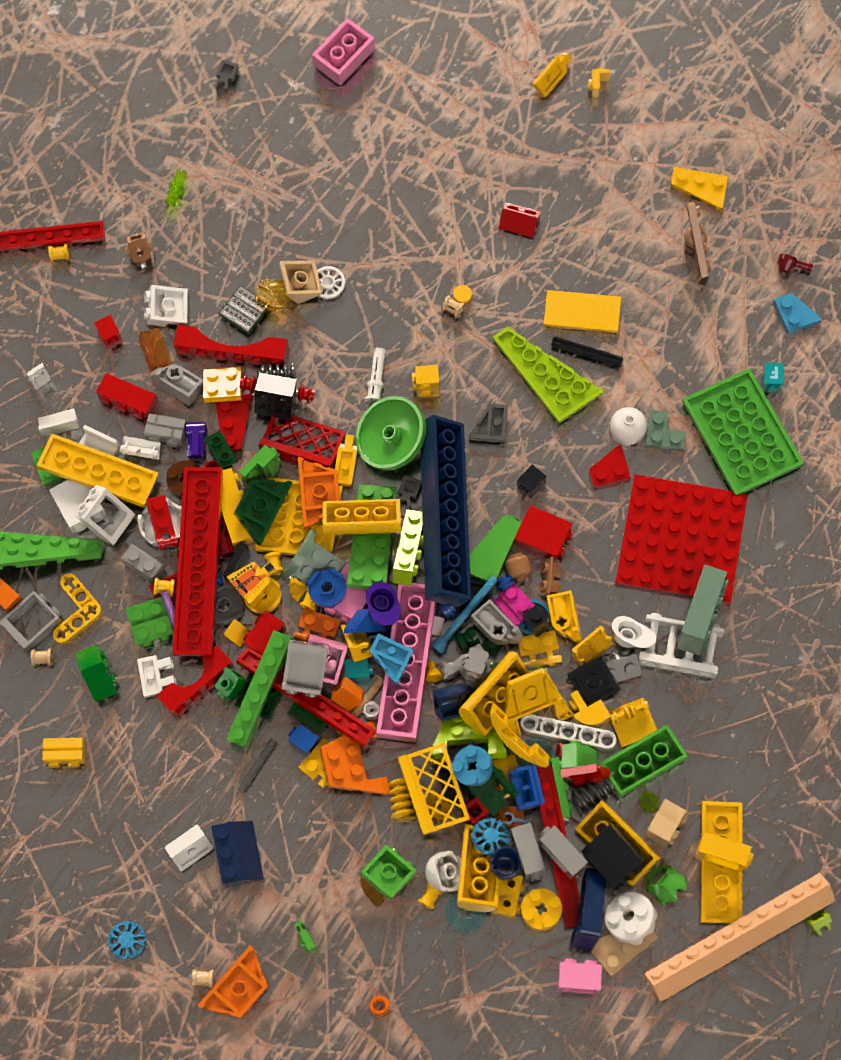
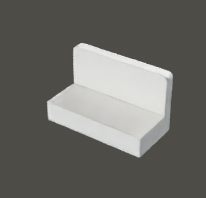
M75 409L38 418V428L42 437L79 428Z
M84 425L83 430L85 434L79 444L116 457L120 450L118 441Z
M195 825L165 846L166 851L181 872L214 849L198 825Z

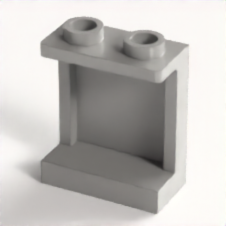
M289 640L281 689H284L289 694L303 692L308 697L321 695L329 646Z

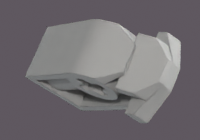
M173 364L164 368H158L151 374V381L156 389L165 391L188 406L203 391V379L179 365Z
M490 599L471 615L473 624L493 644H517L523 638V634L517 625L515 626ZM495 630H496L497 632H499V631L501 630V631H502L501 635H500V634H496V635H495Z

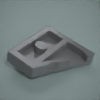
M489 403L484 414L477 421V425L470 432L469 440L505 443L508 405Z

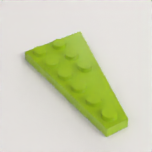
M506 327L493 336V341L558 424L604 394L605 390L596 387L590 380L581 377L573 369L552 355L549 356L540 347L534 346L511 328Z

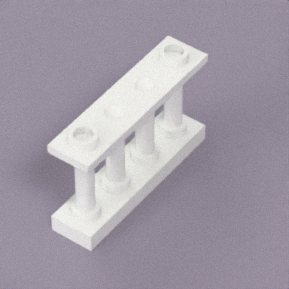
M658 613L647 614L645 623L651 624L650 629L654 632L656 638L659 626L670 628L666 654L662 656L654 652L655 641L644 652L640 651L639 664L704 677H716L718 666H714V663H712L716 638H722L725 629L714 624L706 649L705 661L702 663L694 662V654L687 651L685 658L678 659L674 656L678 629L682 630L685 621L665 618Z

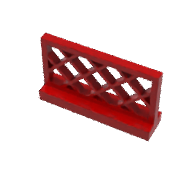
M292 415L291 420L285 419L287 423L277 426L275 423L277 417L271 418L263 438L261 437L259 451L266 445L277 450L281 460L298 465V457H301L308 462H315L323 467L333 469L338 447H340L346 435L345 431ZM299 423L303 425L304 429L295 432L292 425ZM289 427L292 434L283 437L280 430ZM318 429L322 434L313 438L310 431ZM275 432L280 437V439L275 441L268 439L269 435ZM307 432L310 439L300 442L298 436ZM332 434L340 436L333 443H330L328 436ZM295 437L298 444L294 446L287 445L286 441ZM325 438L328 445L318 448L315 441ZM313 443L316 450L311 452L305 451L303 446ZM331 449L333 453L331 459L324 457L321 452Z

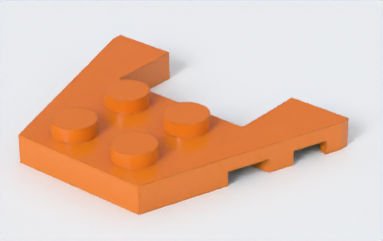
M370 720L366 723L367 725L376 730L374 720ZM375 733L372 739L377 738V733ZM343 735L320 748L329 788L349 791L357 790L369 794L377 793L382 794V796L390 795L387 776L367 780L359 744Z

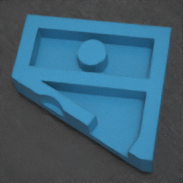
M792 293L775 298L773 301L787 334L821 323L822 321L819 315Z
M378 634L370 649V653L394 684L398 685L414 650Z

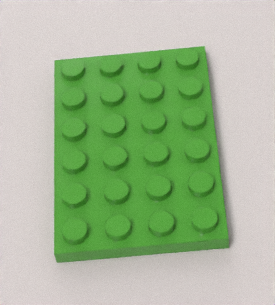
M750 368L682 399L686 410L734 495L746 493L803 466L804 462Z

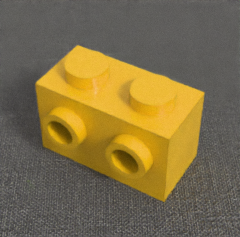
M517 875L511 880H500L498 908L491 911V914L515 919L516 914L520 915L522 902H518L520 894L524 895L526 882H522L523 876Z

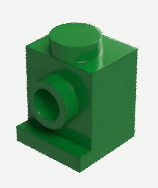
M225 667V672L214 687L218 689L216 693L221 698L235 700L248 681L236 670Z

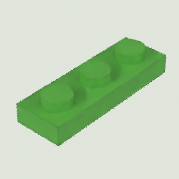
M557 756L551 757L549 760L550 765H552L563 818L571 817L570 812L573 811L571 799L567 800L566 792H569L568 782L561 778V769H563L561 762L563 760H559Z

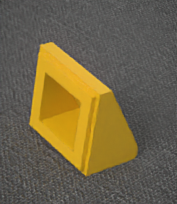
M234 619L225 631L224 637L241 648L244 644L243 638L249 629Z

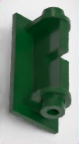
M221 430L204 438L218 466L223 469L233 468L232 464L237 463L238 460Z

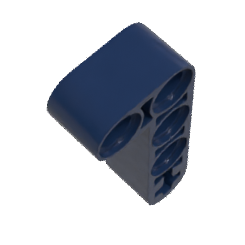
M586 867L584 871L578 923L572 933L570 942L571 947L590 952L598 942L601 934L606 879L596 869Z

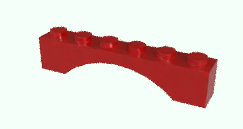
M177 325L173 344L175 351L184 356L193 354L200 358L208 356L214 357L217 360L231 359L238 363L246 361L254 365L269 364L272 367H276V364L279 367L286 364L289 349L287 339L267 337L250 345H225L209 339L196 327Z

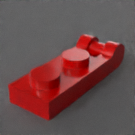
M165 495L146 499L158 549L162 550L167 546H178ZM167 534H168V536H169L168 539H163V538H162V535H167Z

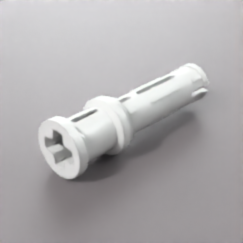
M383 348L374 349L371 379L367 383L368 395L365 397V402L369 404H374L381 399V390L384 388L382 374L386 351Z

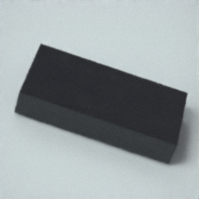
M243 542L239 544L223 572L225 581L229 582L227 577L239 570L249 552L247 544Z

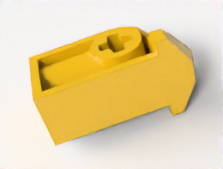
M572 591L547 595L551 621L555 631L565 639L568 637L575 643L582 640V633ZM561 621H565L563 627L560 626Z

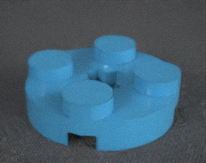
M469 745L457 753L451 767L456 779L462 784L470 787L480 786L490 779L493 772V761L490 754L483 748ZM476 761L477 763L475 766L477 767V769L475 771L473 769L469 771V764L471 762L474 763Z

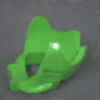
M663 864L659 867L654 866L653 870L645 876L647 879L646 889L665 907V902L678 901L676 895L678 889L687 890V879L675 871L674 867L669 864ZM661 871H664V875L653 885L652 882Z

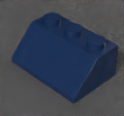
M232 821L211 826L224 888L264 880L253 821Z

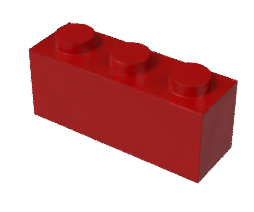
M105 373L96 390L99 401L106 405H109V403L113 404L122 412L127 410L139 419H147L148 414H152L158 403L155 393L108 373Z

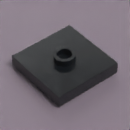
M602 655L567 673L573 687L578 691L587 707L621 690Z

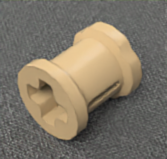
M448 295L442 303L441 310H446L454 314L455 318H459L465 304L451 299V296Z
M32 648L31 665L48 664V666H52V648L48 650Z
M193 969L192 988H196V986H209L212 989L214 986V970L201 972Z

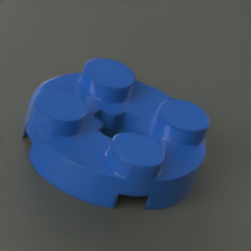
M319 570L309 579L308 593L316 605L332 609L345 598L347 585L343 575L337 570ZM331 584L332 590L324 592L323 586Z

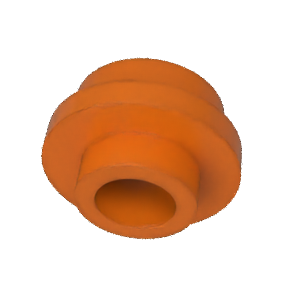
M380 995L375 996L370 1001V1011L378 1017L386 1015L390 1009L388 999ZM377 1003H383L384 1007L382 1010L376 1009Z

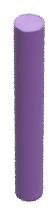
M167 591L161 593L174 632L175 610Z

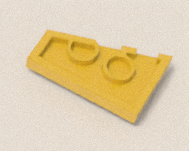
M674 167L670 187L686 195L694 196L705 204L713 205L722 212L728 176Z

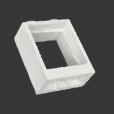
M96 485L90 490L88 497L78 507L74 516L99 538L104 540V542L114 545L136 514L107 488ZM106 497L119 510L103 530L90 517Z

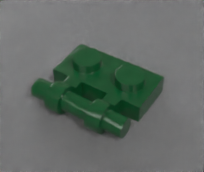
M492 764L493 772L490 779L483 785L468 786V788L494 817L509 804L504 797L505 795L509 794L512 799H515L519 793L514 789L515 785L512 782L509 783L502 775L503 771L500 768L497 769ZM495 780L504 788L502 791L499 792L493 785Z

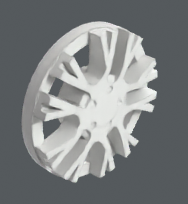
M325 266L317 270V273H320L322 276L319 279L322 293L324 290L326 291L324 295L321 294L318 297L323 298V300L339 297L345 288L343 273L332 266ZM331 271L337 272L334 276L330 275Z

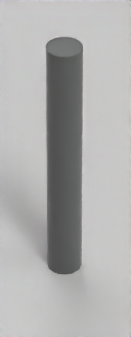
M271 738L239 786V789L243 792L247 790L277 744L274 739Z

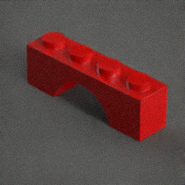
M218 645L213 648V656L202 657L204 670L197 682L189 686H178L171 683L157 695L158 699L174 717L177 714H183L191 702H197L202 697L204 691L212 689L225 672V667L231 669L234 667L232 661Z

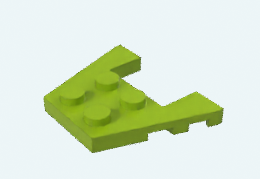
M461 716L444 720L433 744L435 746L445 743L448 750V745L472 744V742L476 744L488 743V753L492 759L507 758L504 744L494 726L486 736H483L470 728ZM442 748L434 750L430 758L441 762L444 757Z

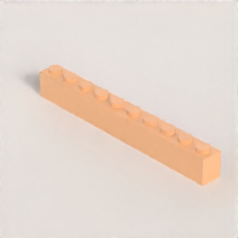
M818 873L644 973L651 990L659 1001L662 1002L836 901L831 886Z

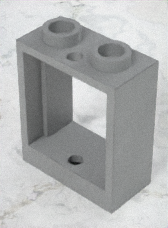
M35 591L31 592L0 620L2 627L27 653L62 623L59 617L62 614L54 606L50 608L46 604L49 602L42 593L38 595ZM38 603L53 619L27 641L12 624Z
M531 823L511 828L512 842L515 850L519 853L521 870L525 881L530 880L532 883L541 880L545 874V866Z
M555 825L552 828L547 826L539 834L538 844L570 879L588 863Z

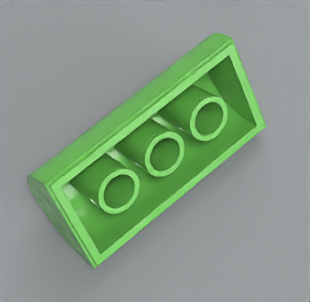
M667 724L600 762L599 766L610 769V778L608 779L616 791L615 795L621 798L687 760L689 756Z

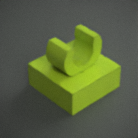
M823 909L805 918L807 925L819 936L822 935L820 932L822 927L825 926L827 930H831L829 923L833 921L830 915Z

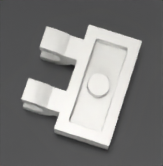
M154 655L137 659L143 696L145 698L157 696L164 690L163 688H166L171 683L177 685V679L174 676L161 678V669L174 668L173 660L170 657L158 660V657Z

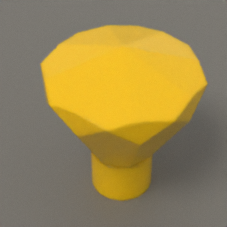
M428 662L429 669L425 677L426 682L436 683L443 680L442 673L436 668V662Z

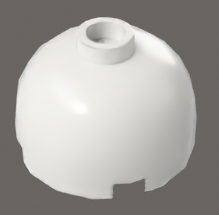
M626 407L616 411L612 416L609 430L613 440L618 444L631 446V444L640 443L645 437L647 421L643 413L638 409Z
M452 851L439 852L432 856L426 864L425 875L428 884L437 891L451 892L458 890L461 858L455 856Z

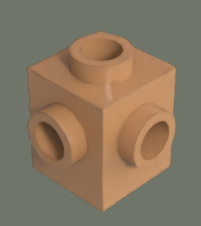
M144 232L126 237L128 247H125L128 258L132 257L133 263H144L151 258L152 244L151 241L146 240Z

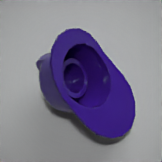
M385 582L372 584L366 593V601L372 619L377 624L383 626L395 624L401 615L395 589Z

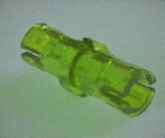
M177 169L173 181L169 184V192L164 201L169 206L170 203H172L171 206L176 205L178 196L183 191L182 186L187 176V172L184 170L180 173L181 169Z

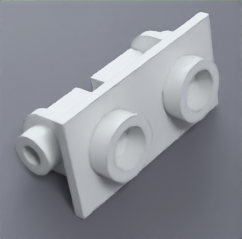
M124 436L120 452L124 455L159 460L161 442Z

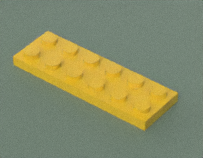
M51 434L37 463V469L91 489L99 485L107 488L117 498L143 508L159 474L158 472L55 434Z
M702 801L701 836L704 832L742 843V803ZM701 860V923L731 924L742 918V873Z

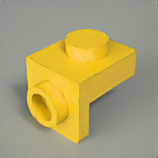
M592 69V78L588 80V91H592V98H599L600 82L610 81V69Z

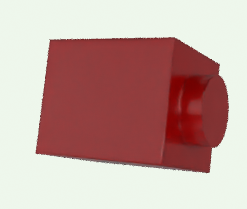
M111 315L94 322L106 348L109 346L113 347L122 341L120 332Z

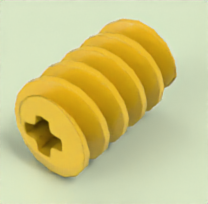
M405 778L391 781L389 787L393 789L389 791V794L394 797L390 799V803L395 804L391 806V811L395 812L391 815L392 819L398 821L417 819V817L411 816V813L416 811L410 808L413 802L409 800L411 796Z

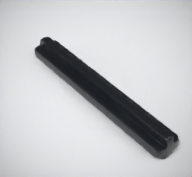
M554 336L551 342V346L610 365L621 367L623 363L622 356Z

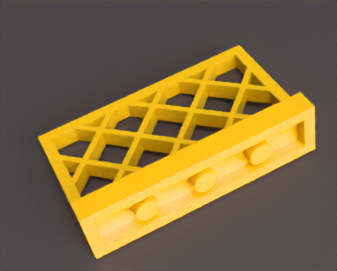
M445 743L398 757L423 835L470 820L457 779L451 767L452 764ZM442 748L444 753L441 763L430 758L433 751ZM417 756L426 758L422 770L414 766L412 758ZM445 759H446V762H447L448 767L445 766V765H443ZM429 760L439 765L434 776L424 771ZM441 767L450 771L451 775L447 782L437 778ZM416 770L420 771L419 776H417ZM423 773L433 778L428 789L421 786L419 782ZM435 779L446 784L441 795L430 790ZM451 779L453 780L454 786L449 784ZM448 786L456 789L457 795L454 801L443 797ZM429 792L439 797L434 808L427 805L425 800ZM458 798H459V801H460V804H461V805H459V804L456 803V801H457ZM441 799L452 803L447 814L437 810ZM454 805L462 808L465 817L455 819L449 816ZM428 808L433 810L431 815L429 813ZM435 811L446 816L441 825L434 827L432 817ZM448 818H450V819L453 820V821H450V822H447V823H446V821H447Z

